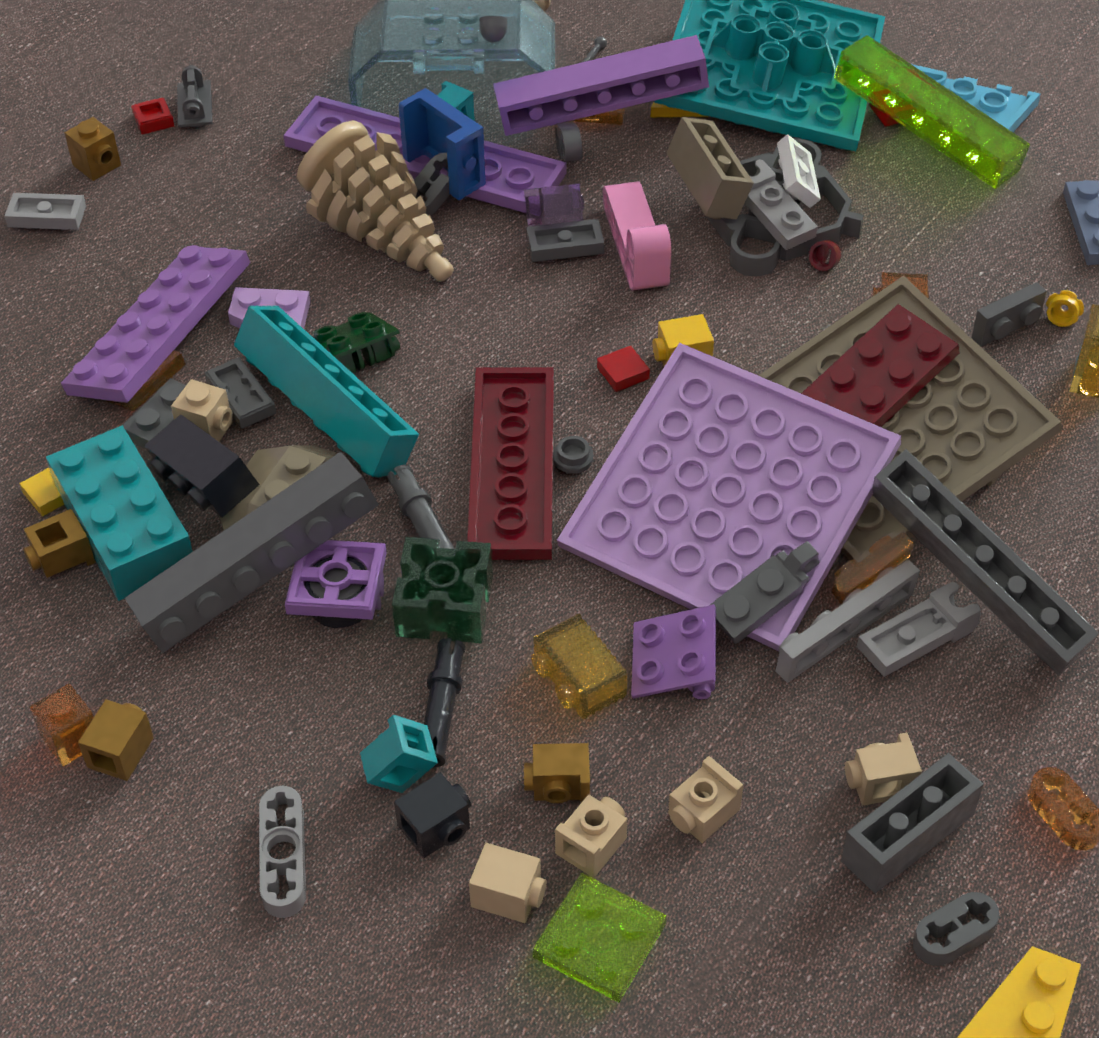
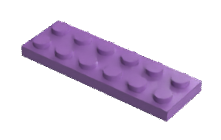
M196 245L186 246L182 249L175 260L158 275V278L151 286L139 295L138 300L127 312L117 319L116 324L104 337L95 343L92 350L73 367V370L61 382L66 394L128 403L250 264L246 251L227 248H206Z

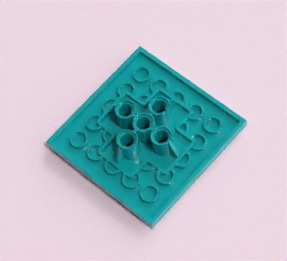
M685 0L673 40L697 35L706 59L709 87L654 100V103L856 152L886 16L819 0Z

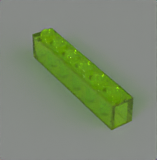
M868 35L841 51L834 76L835 80L882 112L889 114L892 119L988 185L996 189L1020 171L1030 144Z

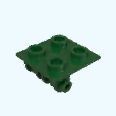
M369 312L356 313L348 318V322L336 327L332 325L321 327L315 330L312 336L352 373L356 372L355 365L359 370L364 369L362 354L367 364L372 366L375 362L378 363L394 357L395 352L401 349L397 337L394 336L400 333L399 329Z

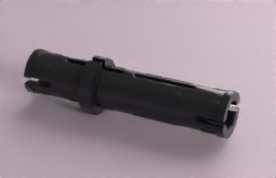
M444 638L437 643L434 671L429 673L427 687L430 693L424 724L428 725L438 762L434 767L443 766L446 762L445 755L455 697L461 692L463 679L459 674L463 654L465 653V645L456 639L454 650L450 655L449 649L452 638Z

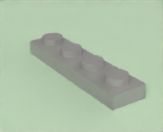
M908 559L894 569L888 567L877 576L874 583L864 590L858 588L851 592L841 606L832 612L826 610L818 615L812 625L800 634L797 632L790 634L779 646L778 651L780 653L776 672L787 683L897 607L913 595L920 570Z

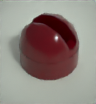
M830 240L815 243L809 251L810 263L815 269L820 271L834 268L842 257L838 244ZM829 248H830V249H831V254H830V260H829V264H828V263H825V261H826L827 258H828Z

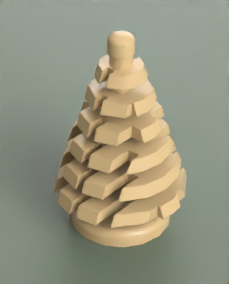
M352 120L343 122L330 129L313 144L301 161L296 177L302 188L311 192L312 199L307 201L306 204L308 214L320 222H328L331 228L339 232L348 233L349 237L359 242H362V238L365 237L368 246L377 251L381 249L384 253H387V256L395 259L398 263L407 260V266L416 271L428 268L430 270L429 273L438 282H443L452 275L454 271L453 265L441 256L444 245L440 236L434 234L435 226L430 215L427 216L426 206L422 197L416 198L418 191L416 184L408 171L402 154H400L396 139H393L389 134L377 132L375 151V143L370 138L366 127L361 122Z

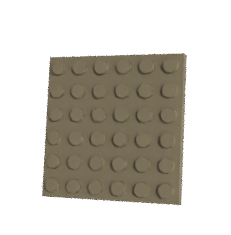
M904 275L758 375L793 391L802 393L888 312L899 304L958 343L960 354L881 427L901 435V445L892 461L907 449L962 502L1062 431L1061 421ZM872 495L842 547L841 552L862 573L914 535Z

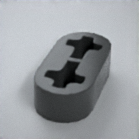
M574 121L556 123V146L564 162L582 160V140L577 125Z
M447 153L435 155L414 179L418 190L416 198L420 195L428 198L425 202L427 216L433 215L450 195L448 174L440 173L443 167L448 169Z
M970 892L927 915L918 923L913 939V949L917 957L929 965L942 966L984 943L993 936L1000 914L997 904L988 895L980 892ZM968 911L974 916L979 914L985 916L983 924L979 920L974 919L962 925L966 920ZM950 932L944 947L938 942L931 945L927 942L929 933L935 938H940Z

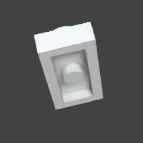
M787 134L777 142L780 156L778 162L783 171L785 181L783 187L793 200L799 199L811 208L821 200L812 156L807 149Z

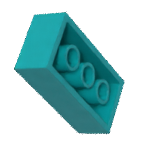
M123 425L46 456L53 482L62 497L63 503L67 510L72 509L85 531L94 559L118 601L125 599V597L193 552L187 531Z

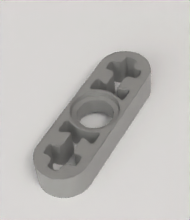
M276 786L269 789L263 794L259 803L260 894L265 910L270 915L278 918H287L295 915L302 909L306 900L304 810L299 793L289 786ZM287 804L288 807L285 810L286 826H279L276 812L278 811V805ZM280 842H289L296 847L294 853L286 859H275L269 855V852L275 844ZM278 875H286L289 887L286 898L282 900L277 899L276 895L279 893Z

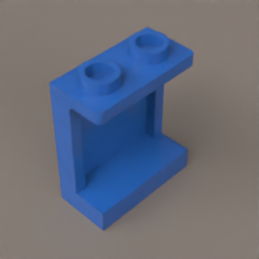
M427 88L399 103L404 160L410 163L422 155L432 159L439 153H447L448 169H444L448 171L449 192L458 200L486 185L484 134L481 125Z

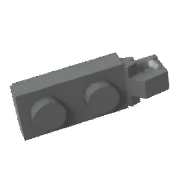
M806 541L791 551L789 555L784 550L776 556L773 555L710 604L716 606V624L734 644L739 643L803 593L802 587L809 581V577L806 574L820 564L818 560L819 553Z

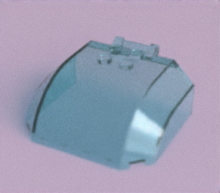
M378 0L356 23L354 28L348 76L351 105L361 106L364 73L376 62H413L414 75H425V71H474V74H485V61H525L539 73L555 69V21L534 0ZM480 17H507V33L504 38L496 43L486 41L479 30Z

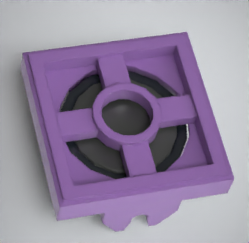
M327 540L295 562L285 601L286 614L313 616L314 620L323 626L331 628L349 627L359 623L362 619L373 620L374 611L381 609L380 596L383 597L384 595L383 568L387 554L385 543Z

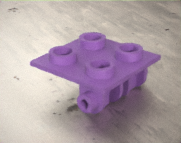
M714 604L634 622L631 697L633 699L687 687L693 692V697L697 699H707L711 696L716 682V606Z

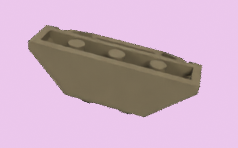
M290 445L257 450L246 466L260 485L223 518L219 516L223 530L229 528L338 453L315 445Z

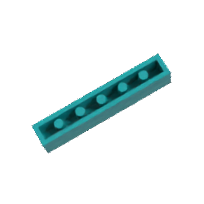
M248 306L234 342V346L246 357V361L257 367L268 378L270 384L279 388L289 397L291 404L307 414L318 429L326 432L337 443V447L341 451L349 454L360 465L364 473L376 478L387 476L390 471L397 475L394 468L406 465L419 433L279 306Z

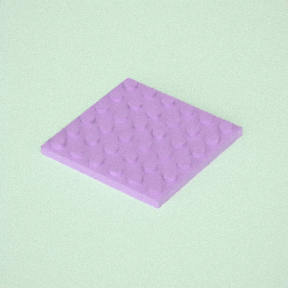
M679 343L561 532L557 542L559 547L686 608L695 609L709 606L773 555L776 556L783 550L789 555L791 551L808 541L819 553L818 560L820 564L806 574L809 577V581L802 587L803 593L747 636L778 651L784 639L796 631L873 494L874 477L892 461L901 445V435Z

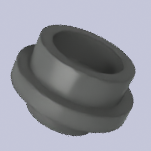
M567 436L561 439L553 452L554 464L558 469L566 473H581L592 465L594 459L591 446L580 436Z

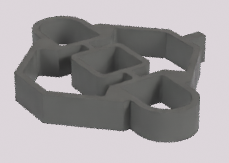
M794 139L811 153L820 195L823 194L840 214L836 224L817 229L815 238L785 250L750 209L748 215L740 214L737 219H712L707 217L727 246L730 247L729 261L737 272L746 276H763L771 273L776 268L779 260L787 261L809 254L811 247L819 241L830 240L838 244L842 234L855 238L860 237L864 215L850 212L852 200L825 167L820 165L821 150L816 144L804 139ZM778 146L773 154L765 153L740 161L748 175L754 176L757 172L755 167L756 161L759 159L763 160L776 174L775 180L783 187L785 182L783 171L778 169L780 166L778 162L780 159ZM799 199L794 200L803 210V202ZM745 237L775 243L769 252L761 255L748 254L739 249Z

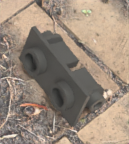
M188 65L182 71L183 83H177L178 128L213 124L211 80L203 81L201 70L195 65Z

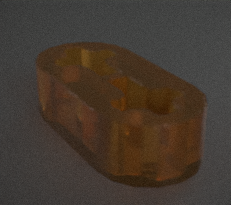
M1055 767L1039 769L1034 774L1028 790V800L1032 807L1068 847L1076 850L1094 848L1099 842L1098 807L1063 770ZM1045 786L1048 790H1053L1056 788L1060 792L1057 796L1054 792H1048L1045 794L1042 791V789ZM1075 821L1079 825L1087 823L1090 829L1089 831L1084 827L1075 829L1072 826L1073 822Z

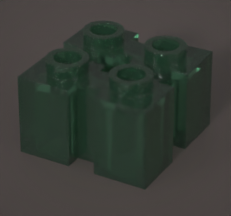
M405 537L400 562L402 577H397L392 602L396 637L430 639L432 631L447 632V638H452L451 641H456L457 639L461 642L482 644L486 622V602H489L493 578L491 543L457 541L456 548L449 549L440 547V539Z

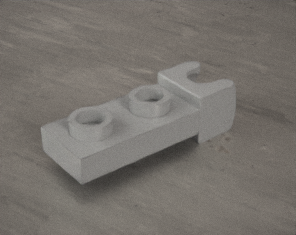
M757 160L755 164L757 172L754 176H750L754 184L743 207L747 206L785 250L815 238L818 226L775 180L776 174L763 160Z
M950 582L931 592L929 599L860 635L857 648L885 677L951 640L954 643L972 633L980 620V606L977 604H970L966 607L954 606V594L958 592L959 585L956 582Z

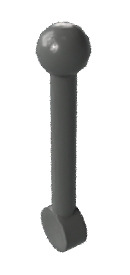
M599 36L595 39V46L582 62L592 60L600 49L606 47L607 41L604 37Z

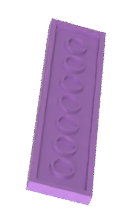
M320 96L313 98L284 134L286 147L308 152L313 144L330 129L343 122L355 120L361 122L366 127L370 138L375 143V151L377 132L389 134L393 139H396L400 154L403 156L399 117ZM484 140L486 185L466 197L539 216L566 175V162ZM422 155L410 163L405 160L413 180L431 160L430 158ZM442 168L440 173L447 175L448 171Z

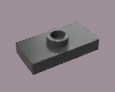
M240 357L204 372L206 382L209 385L226 390L229 407L232 410V417L241 429L276 414L275 403Z

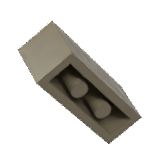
M682 117L666 154L705 216L712 219H737L754 182L713 121Z

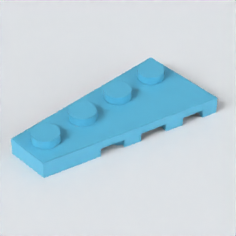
M903 63L887 79L885 88L888 91L901 87L911 101L1005 140L1038 106L1041 95L1028 91L1027 96L1011 93L1012 87L998 84L996 89L977 85L978 79L966 76L953 80L947 78V73L944 71L909 63Z

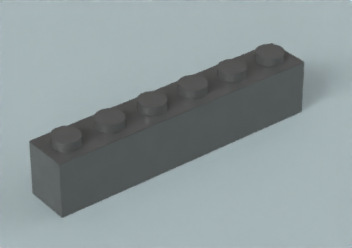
M907 449L874 477L872 495L1058 676L1091 647L1099 632Z
M339 452L125 597V600L143 629L160 651L164 653L373 510L379 504L361 474L344 454Z

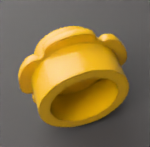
M1063 290L1059 294L1053 293L1046 302L1049 320L1059 327H1067L1076 323L1078 316H1081L1084 312L1082 300H1078L1077 295L1072 291ZM1067 305L1068 309L1064 310L1061 308V306Z

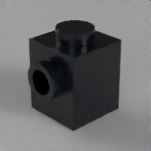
M441 772L394 801L398 828L423 858H426L444 845L450 846L455 844L470 829L468 809L471 807V802L468 795L459 784L451 785Z

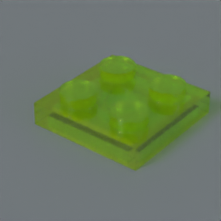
M581 873L533 947V958L620 1003L664 929L667 915Z

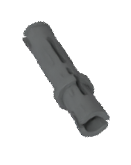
M400 465L395 467L394 470L400 479L397 480L394 473L390 471L387 480L400 500V511L403 515L410 518L434 563L435 569L441 573L454 569L448 558H451L456 566L460 563L461 558L431 507L432 498L427 491L421 489L410 466Z

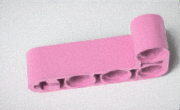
M636 181L603 186L604 210L630 289L634 291L668 286L670 283L671 267L669 230L666 224L655 225L641 183Z

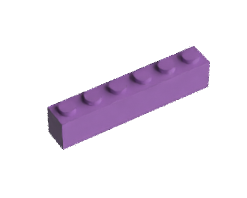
M694 35L494 83L493 85L505 136L708 88L709 81L706 59L698 37Z

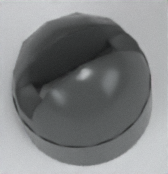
M480 17L479 30L482 37L491 43L501 41L507 33V17Z

